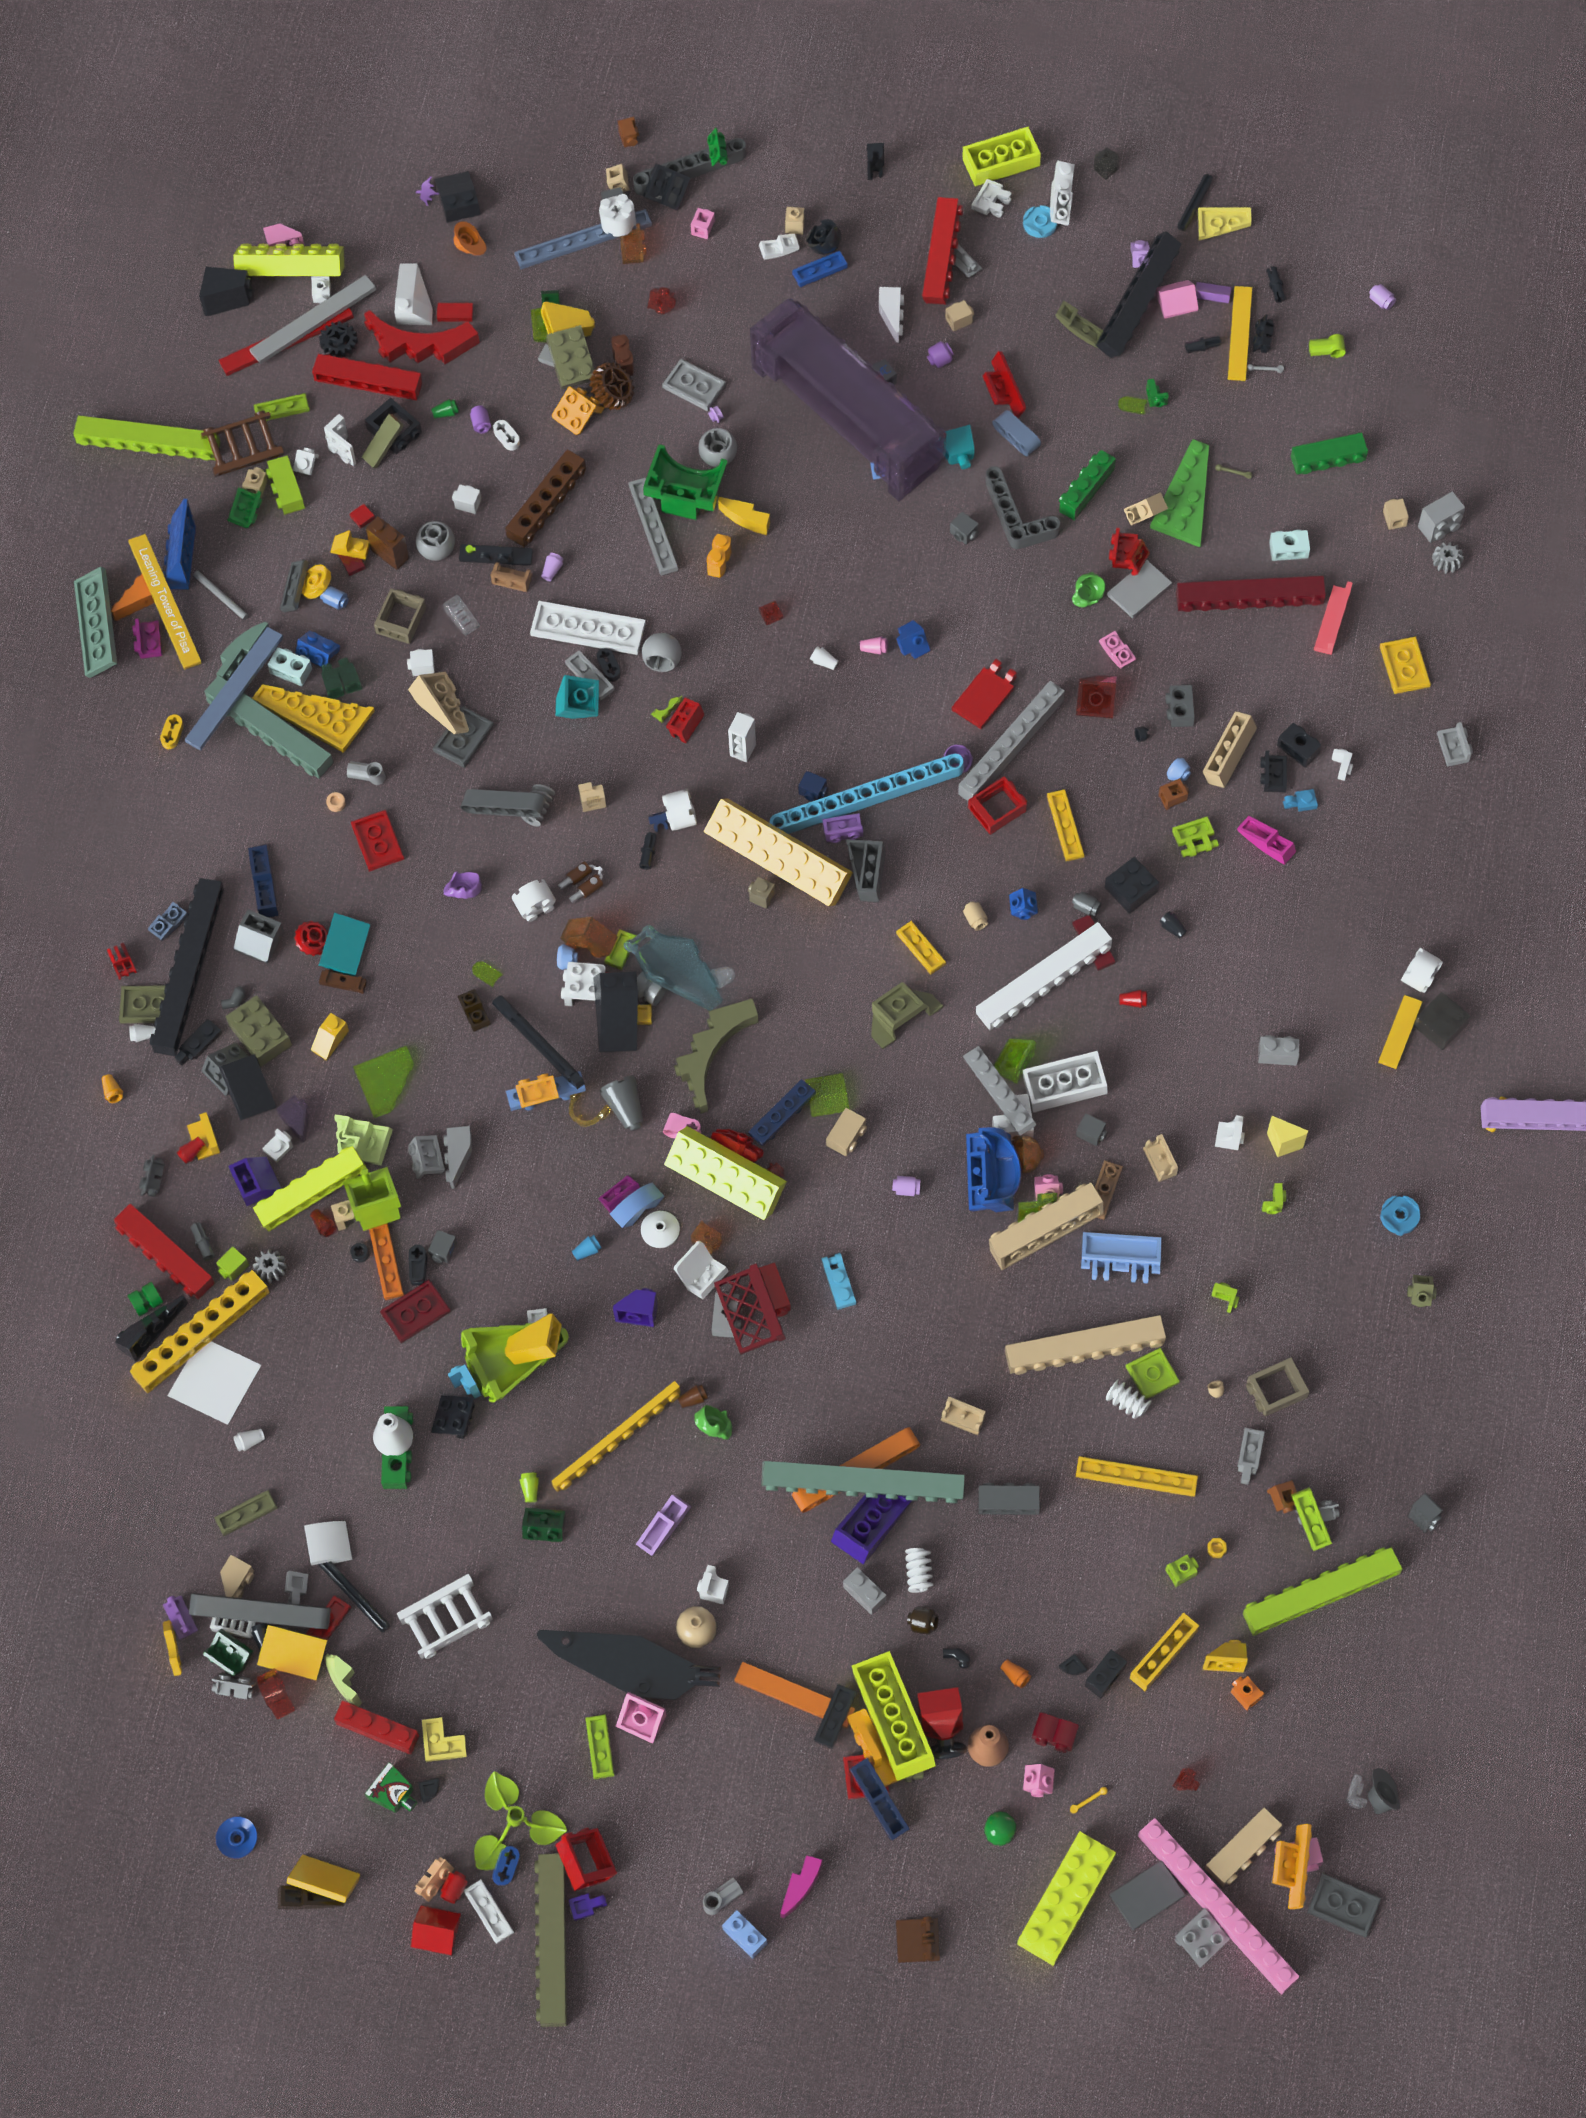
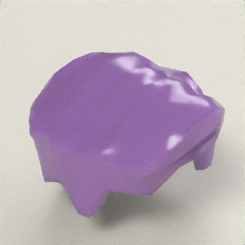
M454 872L452 879L444 888V895L463 899L477 896L482 889L479 875L473 872Z

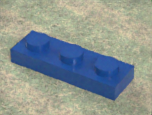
M837 251L792 270V274L799 287H802L846 269L847 262L842 253Z

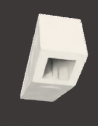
M879 287V313L895 341L899 342V335H903V325L899 324L900 320H903V310H900V305H904V295H901V287Z

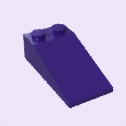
M865 1494L835 1529L831 1543L864 1565L910 1505L911 1501L906 1500V1496H898V1499H886V1495H878V1498H868Z

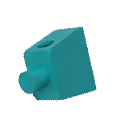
M966 425L937 434V444L949 464L959 463L961 469L969 468L971 466L969 460L974 458L975 453L971 426Z

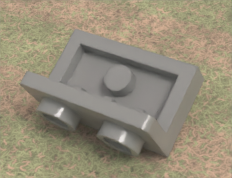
M1458 722L1455 728L1437 732L1447 767L1469 762L1473 749L1471 744L1467 742V730L1463 728L1461 722Z

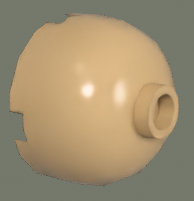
M693 1606L687 1608L680 1614L677 1620L676 1631L678 1637L684 1645L690 1648H702L711 1643L716 1635L717 1625L715 1618L703 1607Z

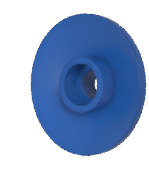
M232 1817L225 1820L219 1826L216 1833L218 1849L229 1858L245 1857L254 1849L257 1843V1830L251 1821L243 1817ZM236 1836H241L240 1842H234Z

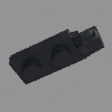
M207 1019L180 1046V1052L175 1056L176 1062L182 1066L188 1059L191 1061L194 1058L197 1059L222 1034V1030Z

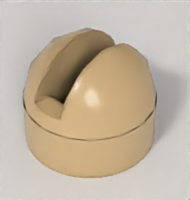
M1213 1381L1207 1386L1210 1395L1215 1398L1221 1397L1224 1393L1222 1381Z

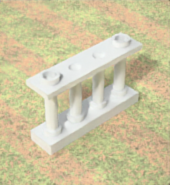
M469 1574L397 1613L402 1625L409 1624L422 1647V1649L417 1651L421 1660L436 1655V1651L478 1628L483 1629L490 1625V1621L493 1620L490 1612L483 1615L470 1590L474 1584ZM458 1594L464 1595L476 1617L475 1620L467 1624L464 1623L452 1601L453 1597ZM440 1604L446 1605L458 1627L457 1630L449 1634L445 1631L434 1611L435 1607ZM422 1614L428 1615L440 1639L429 1644L417 1622V1617Z

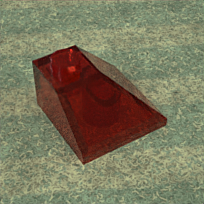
M1096 675L1079 679L1076 715L1113 718L1117 677Z

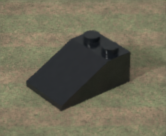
M469 171L435 179L447 223L480 215L479 202Z

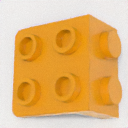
M569 386L554 410L552 418L574 434L580 435L594 412L601 414L604 407L599 404L598 399H594L593 396L591 398L587 396V391L583 388Z

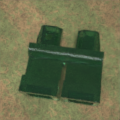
M347 657L338 661L340 667L334 669L331 663L322 665L321 675L328 698L334 699L345 695L342 683L346 694L362 690L353 663L349 662Z

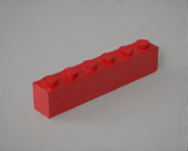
M938 197L922 294V298L927 304L946 305L947 298H950L949 282L953 280V272L951 270L956 260L954 251L958 247L957 232H960L961 229L959 219L963 215V205H961L958 198Z
M318 354L312 370L314 381L416 401L422 386L421 373L414 370L407 371L397 367L391 368L381 364L349 360L345 357H333L329 354Z
M129 1204L113 1219L116 1224L115 1229L122 1236L126 1234L130 1238L129 1242L135 1248L139 1246L144 1250L142 1253L147 1259L155 1260L157 1262L155 1265L163 1273L167 1271L170 1274L169 1278L176 1285L180 1283L184 1287V1292L189 1297L194 1296L199 1300L215 1284L212 1276L132 1204Z

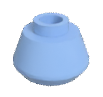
M1177 758L1171 764L1167 771L1169 780L1181 779V781H1186L1191 774L1189 771L1190 766L1184 758Z
M562 944L558 948L557 966L564 970L567 969L568 962H578V952H575L574 948Z

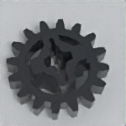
M341 321L338 322V325L331 322V327L326 325V331L321 330L322 336H319L320 347L325 354L329 352L331 356L335 354L336 357L340 355L346 357L345 353L352 354L351 349H356V344L358 343L357 332L354 331L353 326L348 327L347 322L344 325H341Z

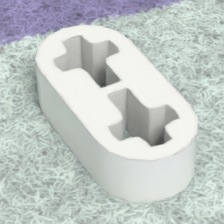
M505 420L496 421L493 425L494 434L503 446L510 451L519 448V436ZM499 427H501L502 429L504 428V429H505V433H504L501 429L499 430L498 428H499ZM508 438H510L512 441L515 440V443L509 442Z

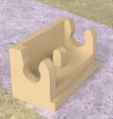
M1158 1135L1153 1142L1148 1140L1143 1150L1158 1181L1161 1182L1176 1176L1178 1166L1163 1135Z
M948 1397L946 1407L942 1412L941 1421L978 1435L984 1422L986 1411Z

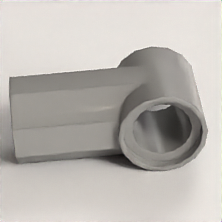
M350 761L348 763V778L370 781L374 785H380L386 779L384 770L378 762L367 764Z
M731 1878L713 1892L707 1893L703 1898L704 1911L709 1915L719 1913L724 1906L743 1894L740 1885L734 1878ZM714 1899L718 1902V1905L711 1908L707 1905V1901Z

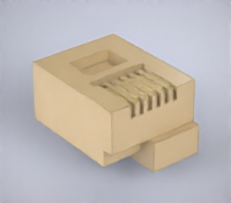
M591 782L578 785L583 812L606 807L602 785L592 787Z

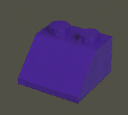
M648 1288L636 1289L614 1304L615 1322L654 1327L658 1308L656 1292Z

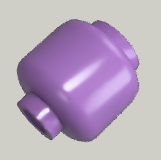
M940 341L928 349L929 355L927 359L932 366L935 364L936 367L941 368L952 361L954 353L948 343Z

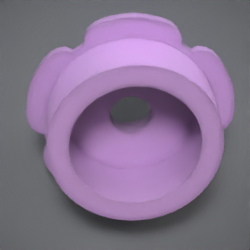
M718 406L710 407L708 414L711 420L719 423L724 418Z

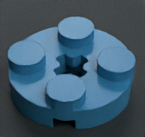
M1392 1196L1383 1204L1380 1219L1386 1229L1402 1236L1410 1233L1417 1227L1420 1220V1209L1418 1204L1408 1196ZM1403 1211L1405 1213L1404 1218H1397L1395 1212L1401 1213Z

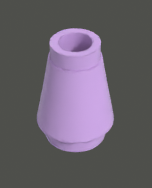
M550 553L546 557L541 577L547 581H552V578H554L563 565V558L558 554Z

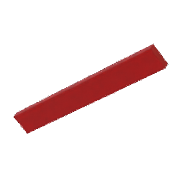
M347 308L285 349L320 334L321 330L326 331L325 326L331 327V322L338 325L339 321L342 324L353 319V313L350 308ZM263 340L219 359V364L226 376L257 363L258 361L250 353V349Z

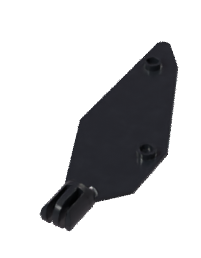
M539 1630L537 1632L538 1639L559 1658L626 1693L630 1692L641 1698L676 1700L694 1686L720 1687V1682L702 1681L700 1679L720 1680L721 1675L718 1673L701 1671L720 1672L721 1667L696 1665L641 1636ZM565 1638L569 1639V1643L566 1645L562 1644Z

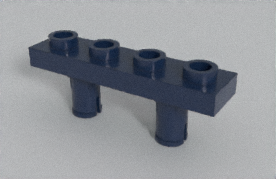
M801 1079L748 1132L749 1135L763 1147L769 1140L775 1138L776 1133L795 1114L801 1112L802 1107L816 1094V1091Z

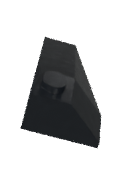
M183 1295L179 1296L129 1326L125 1331L120 1332L115 1341L118 1349L136 1362L188 1304L186 1298Z

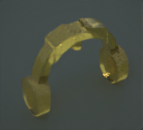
M582 1092L570 1095L569 1115L580 1126L587 1127L599 1120L603 1121L611 1111V1108L605 1105L592 1120H580L583 1115L580 1114L576 1117L573 1108Z

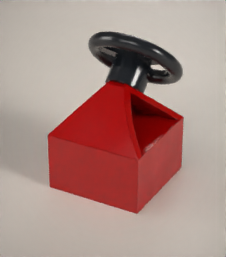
M958 1687L917 1693L919 1717L924 1735L937 1739L938 1744L930 1747L934 1759H950L966 1753L967 1746L964 1743L954 1742L953 1738L954 1735L963 1730V1711Z

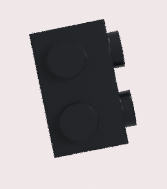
M1265 751L1264 757H1261L1260 768H1264V773H1261L1260 785H1264V792H1286L1287 756L1269 755V751Z

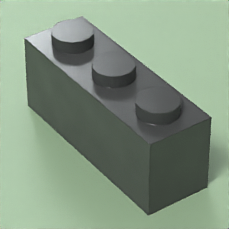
M994 1483L979 1485L978 1514L1039 1515V1486H1035L1033 1483H1025L1023 1486H1015L1013 1483H1004L1003 1486H996Z

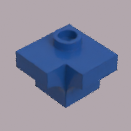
M914 620L898 628L900 636L896 639L904 656L910 653L916 659L930 651L924 629Z

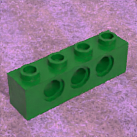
M384 1406V1414H394L407 1421L410 1425H413V1413H410L408 1406ZM408 1449L398 1456H388L382 1453L381 1484L383 1489H407L408 1482H411V1470H408V1463H412V1451ZM394 1464H402L399 1470L392 1469Z

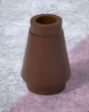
M696 1384L678 1397L681 1407L685 1408L704 1403L709 1397L704 1386Z

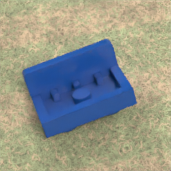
M309 630L298 639L295 654L306 656L310 662L327 669L330 659L339 652L340 645Z

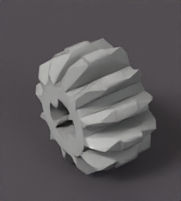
M1451 542L1447 546L1442 543L1440 547L1437 546L1435 548L1432 560H1434L1433 566H1438V571L1443 569L1446 574L1448 570L1452 573L1455 572V569L1459 570L1464 558L1462 550H1458V544L1453 547Z
M271 1249L268 1250L267 1254L261 1251L262 1257H255L257 1263L253 1264V1268L256 1270L255 1273L260 1276L262 1281L267 1279L271 1283L272 1278L279 1281L278 1275L284 1276L285 1272L283 1269L287 1268L286 1263H284V1256H280L278 1251L272 1254Z

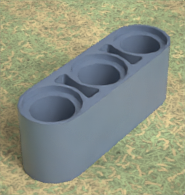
M1004 411L993 420L994 428L1024 456H1029L1041 446L1038 436L1010 411Z

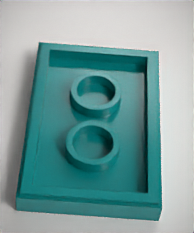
M334 913L319 966L355 977L370 924Z

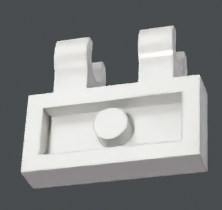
M987 179L971 204V209L985 215L990 211L994 216L1001 218L1004 213L1002 211L1003 205L995 203L998 198L1002 203L1009 205L1011 192L1003 190L1002 184Z

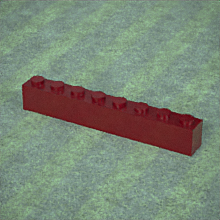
M1324 576L1177 583L1176 588L1178 611L1184 612L1192 610L1209 611L1211 609L1228 610L1230 608H1265L1271 606L1280 608L1291 605L1295 607L1301 605L1317 606L1324 604L1326 596Z

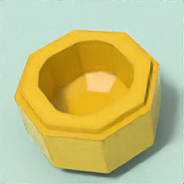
M1212 1538L1207 1544L1208 1554L1213 1558H1222L1227 1552L1226 1542L1221 1538Z

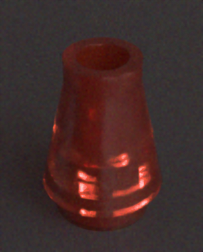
M319 1209L311 1212L310 1217L320 1235L329 1237L336 1231L335 1222Z

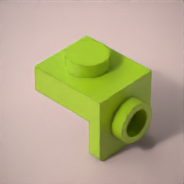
M1282 1183L1274 1184L1273 1201H1264L1262 1212L1277 1214L1282 1211L1283 1202H1286V1190H1283Z
M1226 1283L1214 1284L1211 1296L1228 1301V1313H1231L1232 1307H1237L1240 1298L1236 1296L1238 1290L1231 1288L1230 1285Z

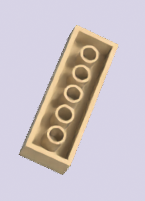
M1092 1183L1082 1184L1076 1188L1075 1192L1062 1195L1057 1202L1044 1205L1041 1211L1037 1213L1032 1212L1019 1223L1016 1221L1010 1224L1005 1231L995 1232L989 1239L990 1252L1001 1270H1004L1103 1215V1201Z

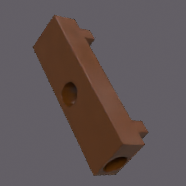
M325 969L321 972L319 984L364 994L367 981L360 976L354 977L330 972Z

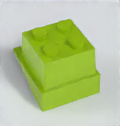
M388 1167L370 1173L367 1169H363L361 1176L343 1181L356 1222H360L363 1231L401 1219L398 1209L401 1205Z

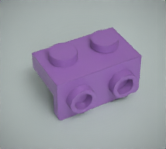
M859 813L822 819L826 842L838 843L845 839L856 840L863 837V826L861 825Z

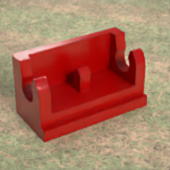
M687 698L683 699L666 725L673 738L678 735L682 742L687 743L705 715L700 703Z

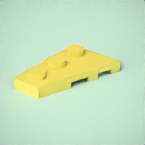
M1198 207L1199 241L1251 226V207Z

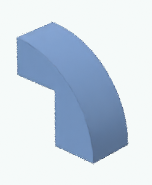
M653 1183L646 1184L626 1197L610 1215L622 1228L633 1226L646 1209L656 1207L665 1196Z

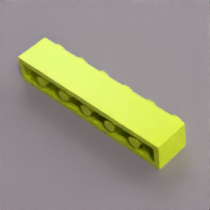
M353 1146L346 1147L337 1156L326 1159L321 1166L310 1169L305 1176L291 1181L290 1185L284 1189L276 1190L268 1199L260 1200L253 1209L262 1225L268 1231H271L344 1185L343 1181L361 1175V1171L367 1169Z

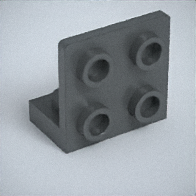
M233 1043L208 1055L201 1071L225 1096H228L230 1093L219 1067L248 1057V1055L236 1043Z

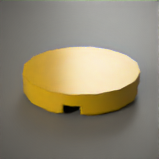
M321 564L315 565L307 571L308 574L305 577L302 594L306 598L313 599L320 596L330 583L331 572Z

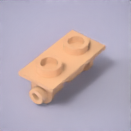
M441 1857L438 1860L435 1859L427 1870L432 1876L428 1878L424 1875L415 1886V1892L430 1902L454 1868L447 1860Z

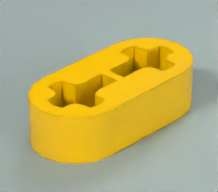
M173 714L166 719L160 736L162 746L166 749L175 748L179 742L184 727L182 718L179 715ZM175 721H177L178 724H175L173 729L172 724H174ZM171 735L172 740H170L169 743H167L166 740H168Z

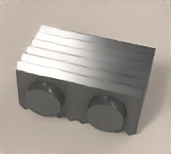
M1425 1493L1413 1504L1408 1518H1411V1521H1414V1524H1417V1527H1420L1423 1533H1426L1428 1530L1432 1532L1440 1524L1439 1521L1442 1519L1440 1515L1443 1509Z

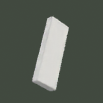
M481 1879L464 1890V1893L496 1945L514 1934V1931Z

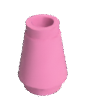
M877 637L860 641L861 651L880 655L887 653V638Z

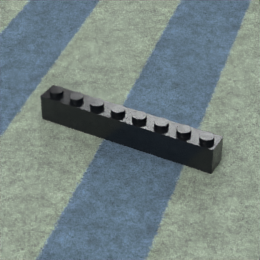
M1167 231L1156 236L1095 345L1110 358L1120 356L1125 351V345L1133 337L1132 332L1140 324L1142 314L1148 310V304L1155 297L1156 289L1163 283L1165 273L1170 270L1173 259L1179 254V248L1182 244Z

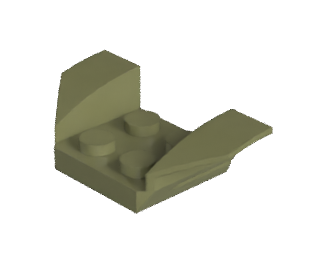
M901 982L872 1002L873 1021L871 1037L884 1049L896 1040L895 1029L924 1010L931 1016L943 1008V1005L933 994L912 990L908 985Z

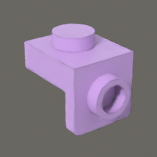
M1138 240L1130 243L1132 265L1134 268H1138L1150 248L1148 241Z

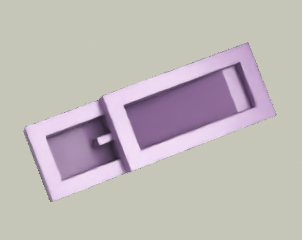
M671 1495L662 1510L658 1511L636 1545L653 1556L669 1538L692 1506L678 1496Z

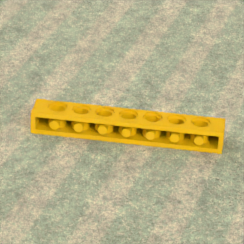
M253 1270L249 1273H244L239 1278V1281L234 1285L228 1286L219 1298L216 1297L211 1300L208 1307L198 1311L188 1323L182 1324L173 1336L166 1337L162 1345L152 1349L142 1361L136 1362L130 1370L133 1378L148 1394L270 1292L267 1285ZM249 1290L248 1294L240 1295L241 1291ZM228 1302H234L232 1307H225ZM212 1315H219L216 1320H210ZM198 1327H203L202 1332L194 1333ZM182 1340H188L186 1345H179ZM166 1353H173V1355L170 1358H164V1355ZM152 1365H157L156 1370L148 1371Z

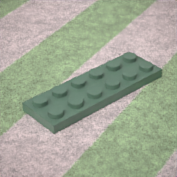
M99 567L74 581L85 676L89 678L117 664L106 569L103 567Z

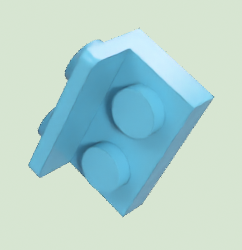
M466 1365L456 1366L448 1373L454 1388L463 1385L467 1395L472 1394L475 1399L481 1396Z

